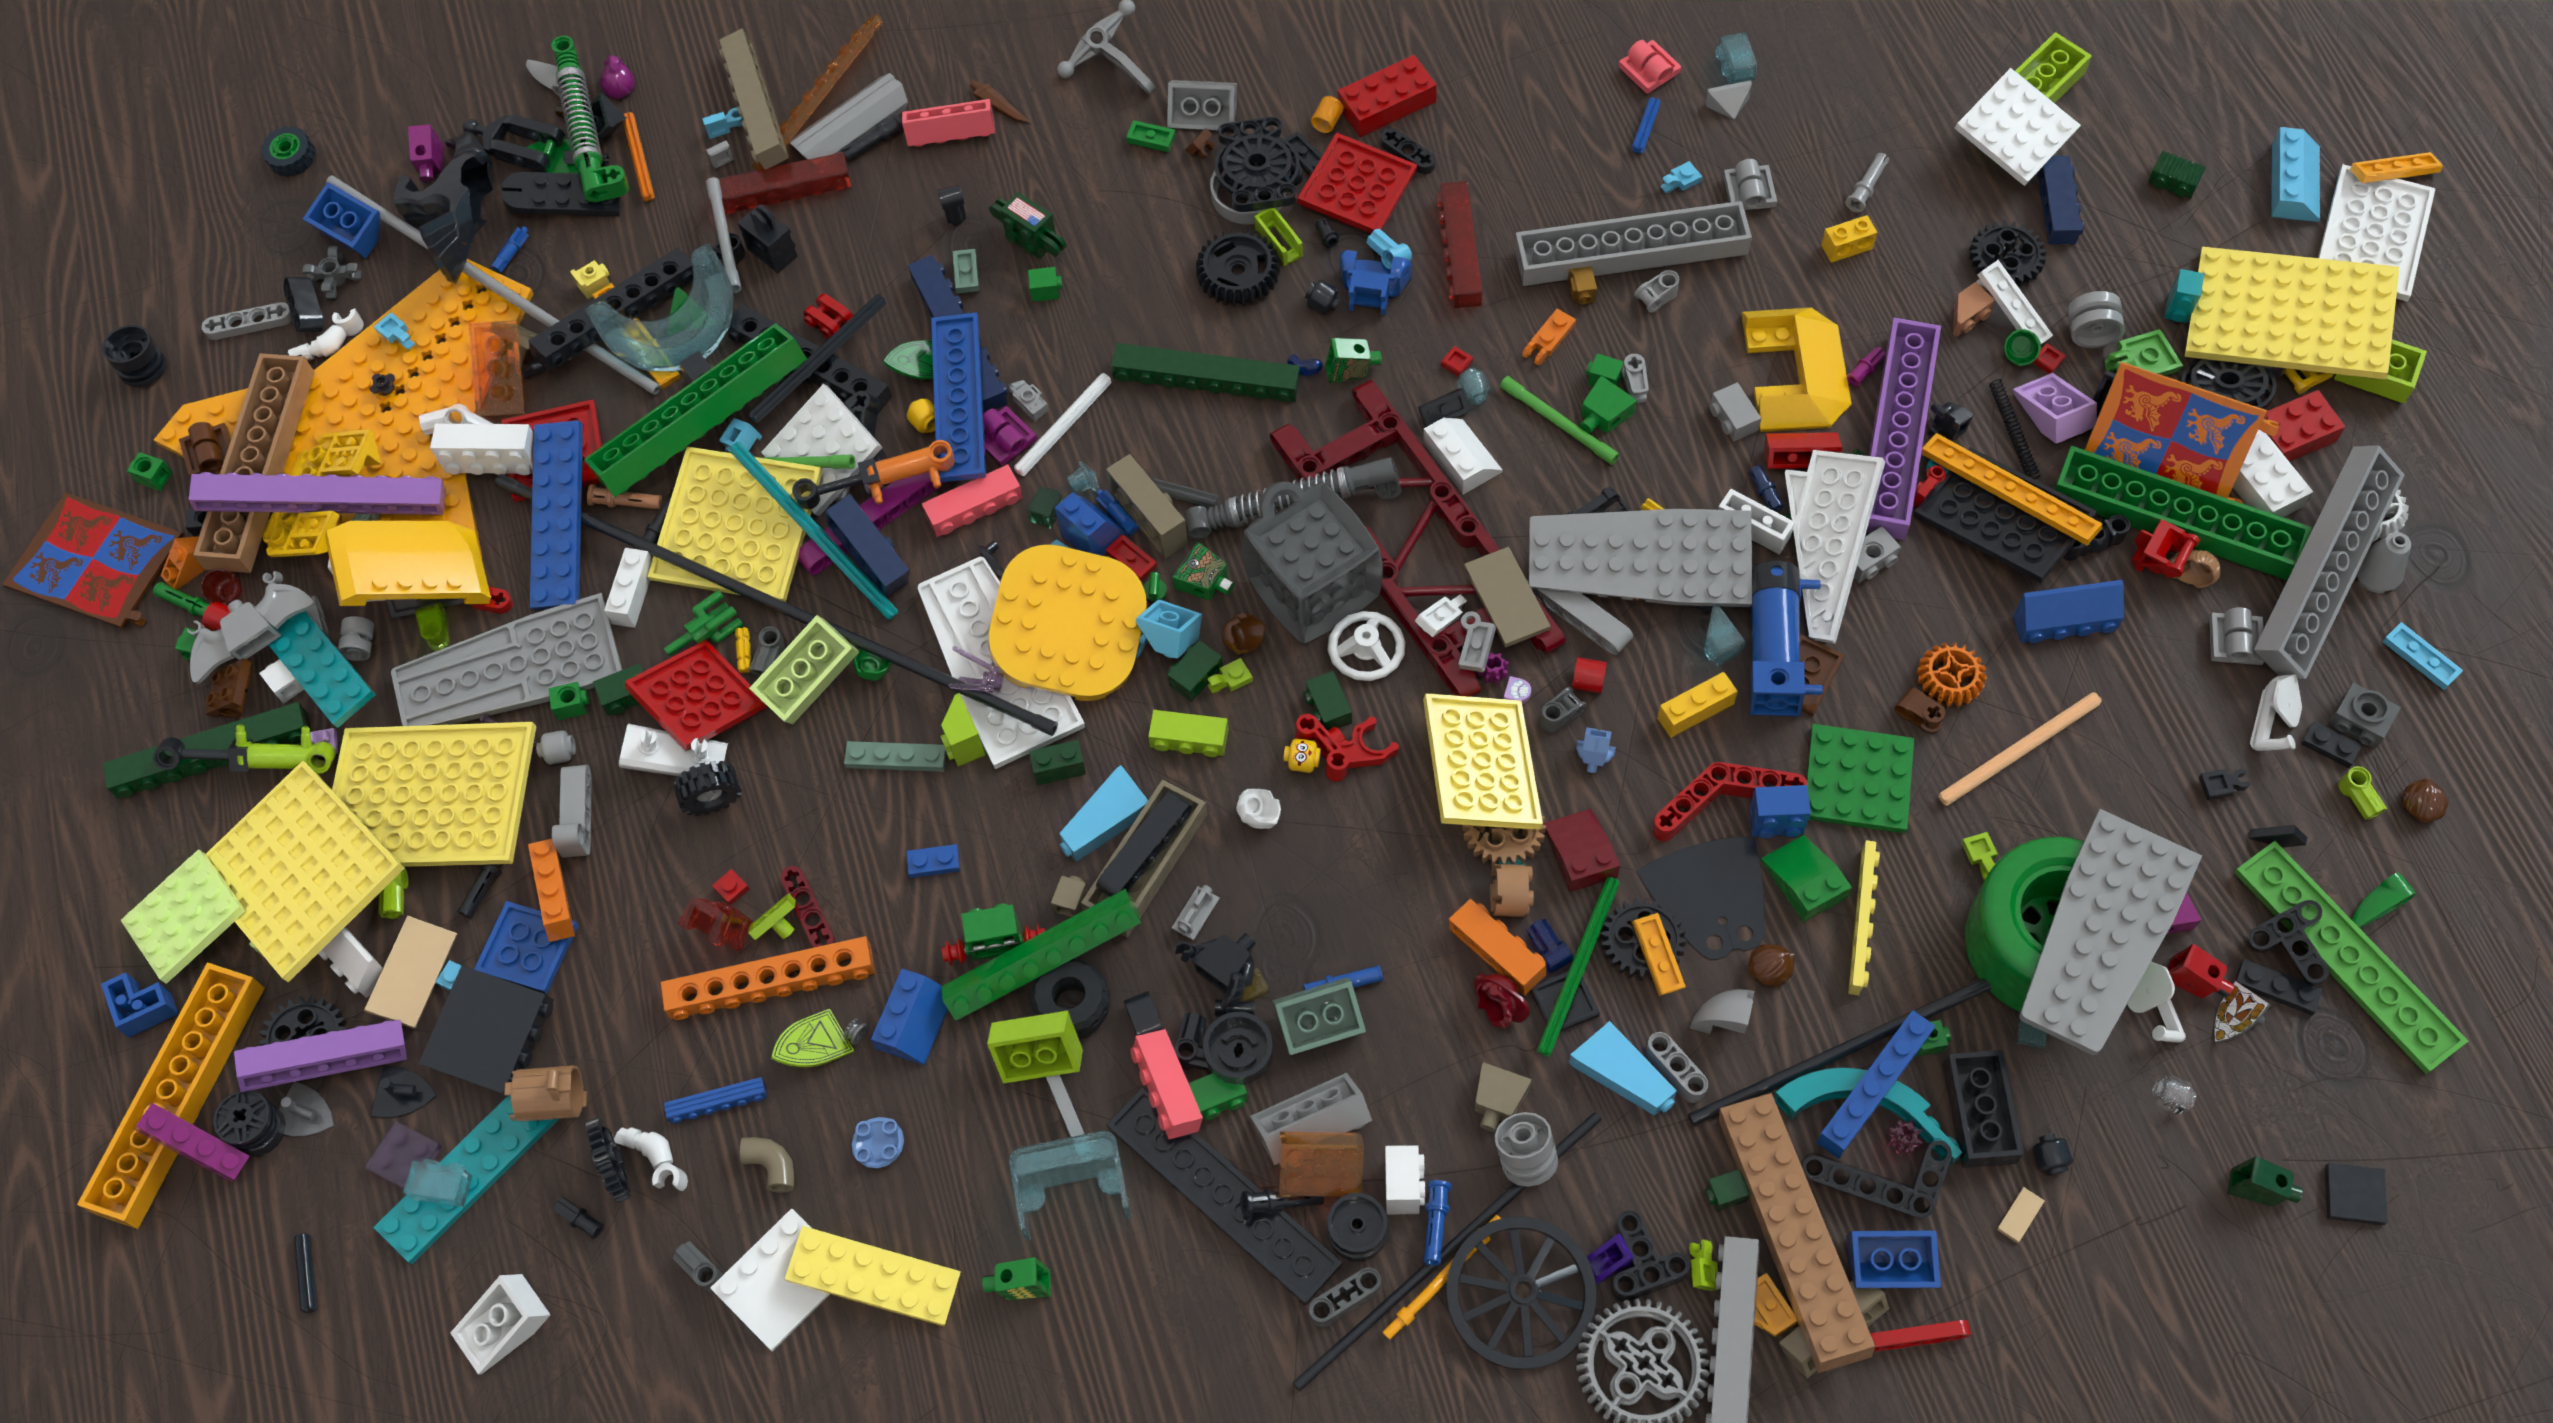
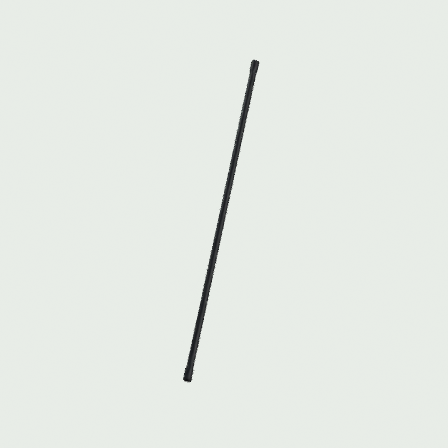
M504 474L497 476L495 480L496 487L532 501V488ZM581 511V524L634 548L648 551L654 557L808 625L816 616ZM827 621L850 644L1020 720L1050 736H1053L1058 728V722L1040 714L1032 713Z

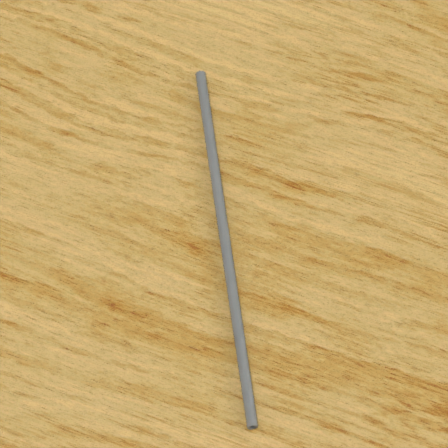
M335 176L328 177L326 183L334 185L378 210L381 220L428 249L422 240L419 230ZM466 261L463 273L547 327H551L559 322L555 317ZM594 343L584 349L653 395H657L660 392L661 386L597 344Z

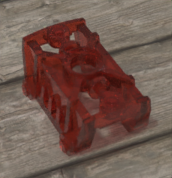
M692 897L683 915L678 920V925L687 930L693 928L710 936L709 942L719 947L725 944L738 951L743 948L749 927L753 923L750 918L733 906L719 900L710 901Z

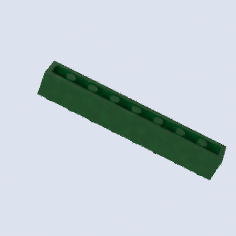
M1116 343L1111 363L1113 379L1123 382L1134 381L1146 385L1158 384L1165 387H1181L1188 390H1205L1212 393H1229L1235 396H1252L1258 399H1276L1281 402H1296L1300 383V366L1123 343Z
M295 702L179 740L183 742L185 749L228 750L233 740L236 739V726L242 724L245 726L246 738L252 739L253 743L298 744L301 743V728L308 726L311 732L308 712L299 702ZM158 746L102 763L106 789L118 799L130 797L140 791L152 790L159 785L169 782H178L182 778L194 774H203L213 768L228 766L229 760L183 759V761H179L175 768L164 770L157 767L153 761V753L158 748ZM165 751L167 755L174 756L170 751Z

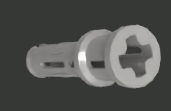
M1877 153L1862 180L1854 185L1852 195L1848 196L1845 201L1846 206L1851 211L1859 213L1865 209V202L1872 197L1873 187L1889 162L1886 154Z

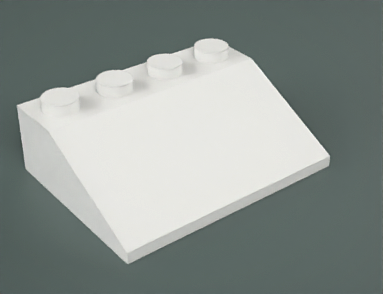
M790 1209L711 1287L714 1293L772 1352L830 1295L785 1281L802 1226L811 1228L793 1209Z

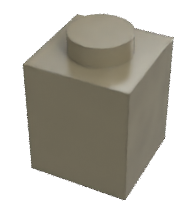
M1061 876L1051 902L1054 913L1070 918L1081 913V902L1088 893L1086 883L1081 878Z

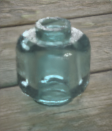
M1472 368L1459 375L1460 379L1457 381L1458 389H1463L1468 403L1473 402L1474 405H1478L1487 400L1486 396L1491 392V386L1483 371Z

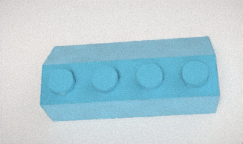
M2280 127L2272 143L2271 217L2319 222L2320 146L2304 129Z

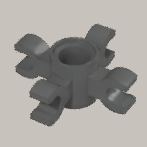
M329 246L328 258L320 261L318 266L311 264L303 266L302 273L307 274V277L311 278L312 282L324 279L321 291L326 292V299L336 298V287L344 284L346 278L361 280L362 271H357V263H348L347 265L340 266V263L343 261V253H338L339 246Z

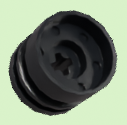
M139 325L119 327L112 331L103 342V355L124 384L131 387L145 386L159 379L167 366L166 357L144 327Z
M253 1090L237 1091L228 1095L220 1102L213 1119L217 1135L227 1144L249 1156H261L271 1152L284 1137L286 1123L283 1113L263 1095Z

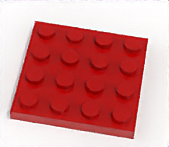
M1336 133L1298 196L1297 204L1372 234L1374 230H1383L1415 175L1417 164Z
M594 399L501 420L502 424H529L533 433L534 425L579 420L583 423L582 487L601 483L584 461L586 457L602 447ZM509 473L510 478L533 489V474L520 475ZM511 494L514 502L527 500L519 495Z
M707 640L625 681V689L685 751L691 749V743L694 739L698 738L699 743H702L704 739L707 741L766 709L767 706L749 689L751 685Z

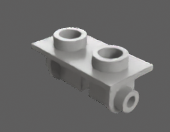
M1204 885L1202 888L1197 886L1172 926V929L1194 940L1220 897L1212 894L1213 890L1207 885Z

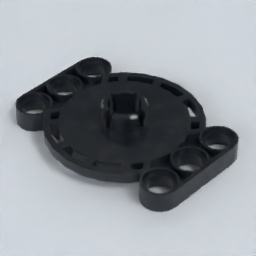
M1276 117L1229 122L1220 125L1218 128V140L1223 146L1215 159V175L1220 185L1232 194V207L1238 212L1293 205L1297 201V189L1293 184L1297 180L1300 171L1299 156L1295 148L1280 137L1282 134V122ZM1271 125L1277 127V129L1273 131H1270L1266 128ZM1246 129L1255 130V132L1251 134L1245 133L1244 131ZM1224 132L1233 133L1230 137L1223 136L1222 134ZM1255 161H1258V167H1254ZM1218 167L1223 168V172L1221 175L1219 173ZM1291 172H1294V175L1290 179L1289 177L1291 175ZM1283 192H1291L1293 195L1283 197L1281 194ZM1261 195H1268L1270 199L1260 200L1259 197ZM1240 198H1245L1248 200L1246 203L1243 204L1236 202Z
M2197 358L2183 371L2181 382L2186 383L2185 379L2190 380L2189 385L2265 409L2275 397L2277 387L2275 377L2282 376L2286 368Z

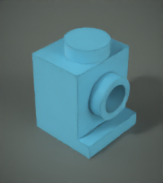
M734 418L719 441L726 447L725 452L731 453L730 447L736 442H740L749 451L756 439L760 440L762 435L749 423Z

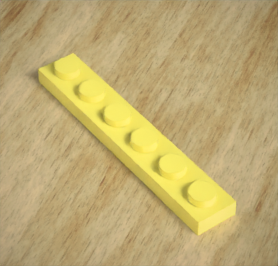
M1867 840L1861 851L1848 994L1858 996L1862 988L1867 987L1869 972L1865 971V963L1870 961L1871 947H1867V939H1871L1873 933V923H1869L1870 914H1874L1875 899H1871L1872 890H1876L1878 876L1873 875L1874 867H1878L1880 852L1876 851V842Z

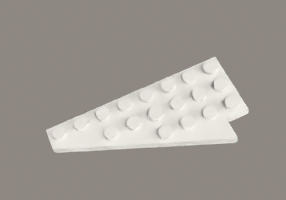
M1813 450L1807 472L1785 470L1791 518L1795 522L1793 531L1800 578L1821 581L1820 589H1802L1809 637L1814 641L1836 644L1885 465L1883 458Z

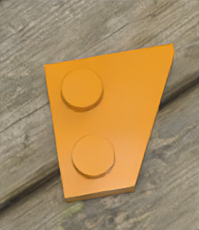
M1765 1273L1757 1280L1755 1326L1776 1337L1797 1324L1798 1321L1773 1281Z

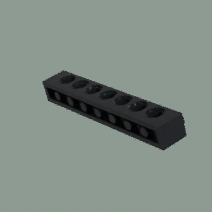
M679 248L674 249L528 340L532 356L548 371L561 366L568 359L580 354L587 347L599 342L603 337L618 330L622 325L637 318L649 308L656 306L663 299L672 296L675 288H683L697 279L695 263Z
M741 304L724 324L728 331V337L736 343L741 342L745 345L775 324V322ZM779 325L795 338L806 358L819 348V346ZM833 354L804 380L807 383H814L819 387L823 384L827 385L843 403L856 392L865 391L880 399L882 410L892 398L888 384Z

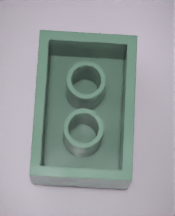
M1348 977L1272 1000L1289 1055L1366 1032L1354 988Z

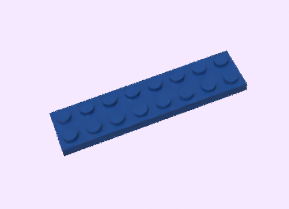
M977 313L931 318L936 441L944 440L948 442L955 457V462L951 469L942 472L938 471L941 479L940 482L986 477L979 317ZM940 453L936 458H944L947 454Z
M579 420L534 425L530 608L533 610L550 609L563 604H576V600H579L583 423Z

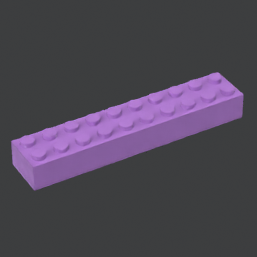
M1900 318L1893 319L1887 342L1869 456L1883 458L1885 465L1866 531L1868 534L1883 526L1895 539L1905 540L1911 521L1941 331L1940 325Z

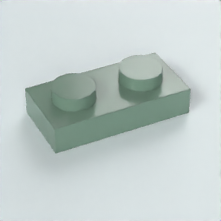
M976 250L953 251L957 294L979 291Z

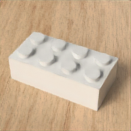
M435 424L430 449L445 473L454 475L459 473H472L475 475L483 473H495L498 475H505L506 473L533 474L534 433L529 424Z
M2258 430L2233 488L2246 505L2285 517L2303 508L2313 494V491L2269 436Z

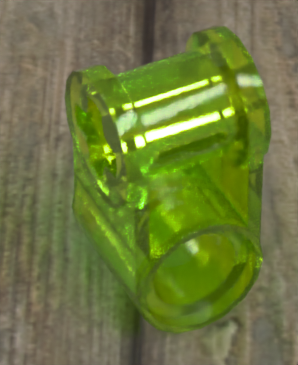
M437 602L415 609L420 634L427 640L429 647L436 651L446 648L450 642L446 623L447 617L442 604Z

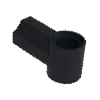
M960 184L939 189L938 194L947 222L954 226L961 225L963 220L966 219Z

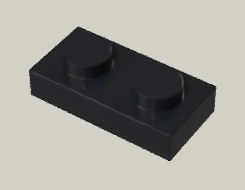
M1460 388L1418 406L1425 428L1442 418H1456L1470 411L1463 389Z
M2313 721L2301 745L2347 768L2351 767L2362 746L2361 743L2316 721Z

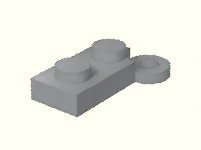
M1471 611L1465 613L1461 618V624L1467 630V635L1458 665L1460 669L1484 672L1496 626L1493 623L1481 622L1479 614ZM1470 618H1474L1475 623L1469 625L1467 624V620Z

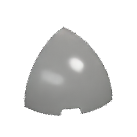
M1735 989L1713 996L1696 1012L1690 1029L1710 1034L1714 1025L1745 1034L1753 1005L1754 991Z

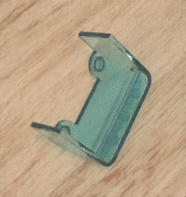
M1098 1131L1021 1147L1014 1150L1010 1155L1009 1165L1019 1226L1025 1240L1031 1239L1026 1213L1037 1211L1043 1207L1046 1200L1044 1188L1097 1177L1098 1185L1105 1194L1116 1195L1121 1193L1126 1218H1132L1118 1144L1111 1132Z

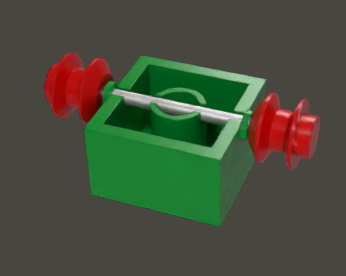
M997 904L993 908L985 910L980 908L971 909L968 913L961 914L966 945L959 938H957L954 945H950L946 941V946L941 947L944 962L949 961V965L952 966L953 960H959L961 964H964L966 954L971 956L972 961L998 957L1045 932V928H1040L1039 923L1034 930H1030L1028 926H1025L1022 937L1013 904Z

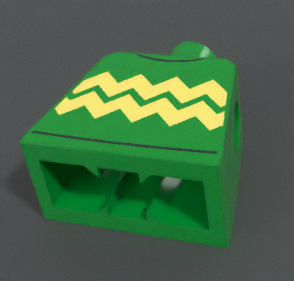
M1035 1257L996 1264L995 1275L983 1276L982 1279L985 1293L996 1292L1006 1300L1051 1297L1050 1269Z

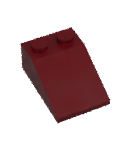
M1592 809L1543 823L1546 826L1545 832L1569 893L1605 882L1607 877L1618 878L1620 870L1619 861L1609 838Z

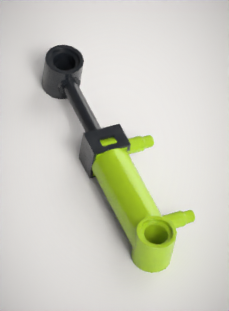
M239 724L236 726V739L233 740L228 750L185 749V745L181 740L170 737L164 739L155 750L153 761L157 767L170 770L175 768L179 761H183V759L229 760L230 772H248L250 768L294 769L302 761H305L317 774H320L329 769L336 752L334 747L328 742L321 741L312 745L310 728L308 726L301 728V745L253 743L252 739H247L245 726ZM165 751H170L174 756L167 755ZM315 755H321L325 760H319Z

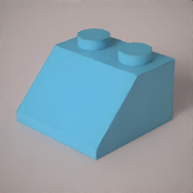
M1158 599L1136 618V623L1156 652L1162 653L1169 658H1179L1188 647L1199 640L1202 614Z

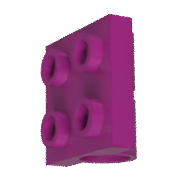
M1007 406L999 412L996 409H990L983 414L985 452L1001 467L1037 440V435Z

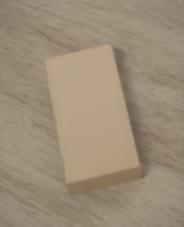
M2023 1187L1997 1230L2016 1243H2019L2045 1200Z

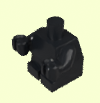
M1935 402L1930 410L1936 414L1933 421L1936 427L1931 426L1928 434L1933 437L1936 433L1944 432L1947 438L1953 441L1967 431L1974 414L1963 406L1952 402H1947L1943 406Z

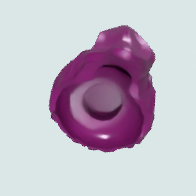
M610 55L604 61L605 68L601 73L600 85L607 96L613 99L625 98L634 90V76L622 59Z

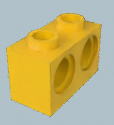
M1868 215L1826 228L1821 246L1832 263L1872 250L1877 231Z

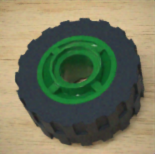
M284 126L283 128L275 129L274 132L268 134L269 136L264 139V143L261 146V155L271 170L280 176L298 175V173H302L306 168H309L315 159L316 151L314 150L313 143L302 129L295 126Z

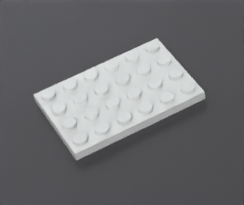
M2343 164L2339 171L2318 258L2399 266L2396 299L2408 301L2412 293L2435 188L2401 179L2361 183L2350 171L2351 166Z

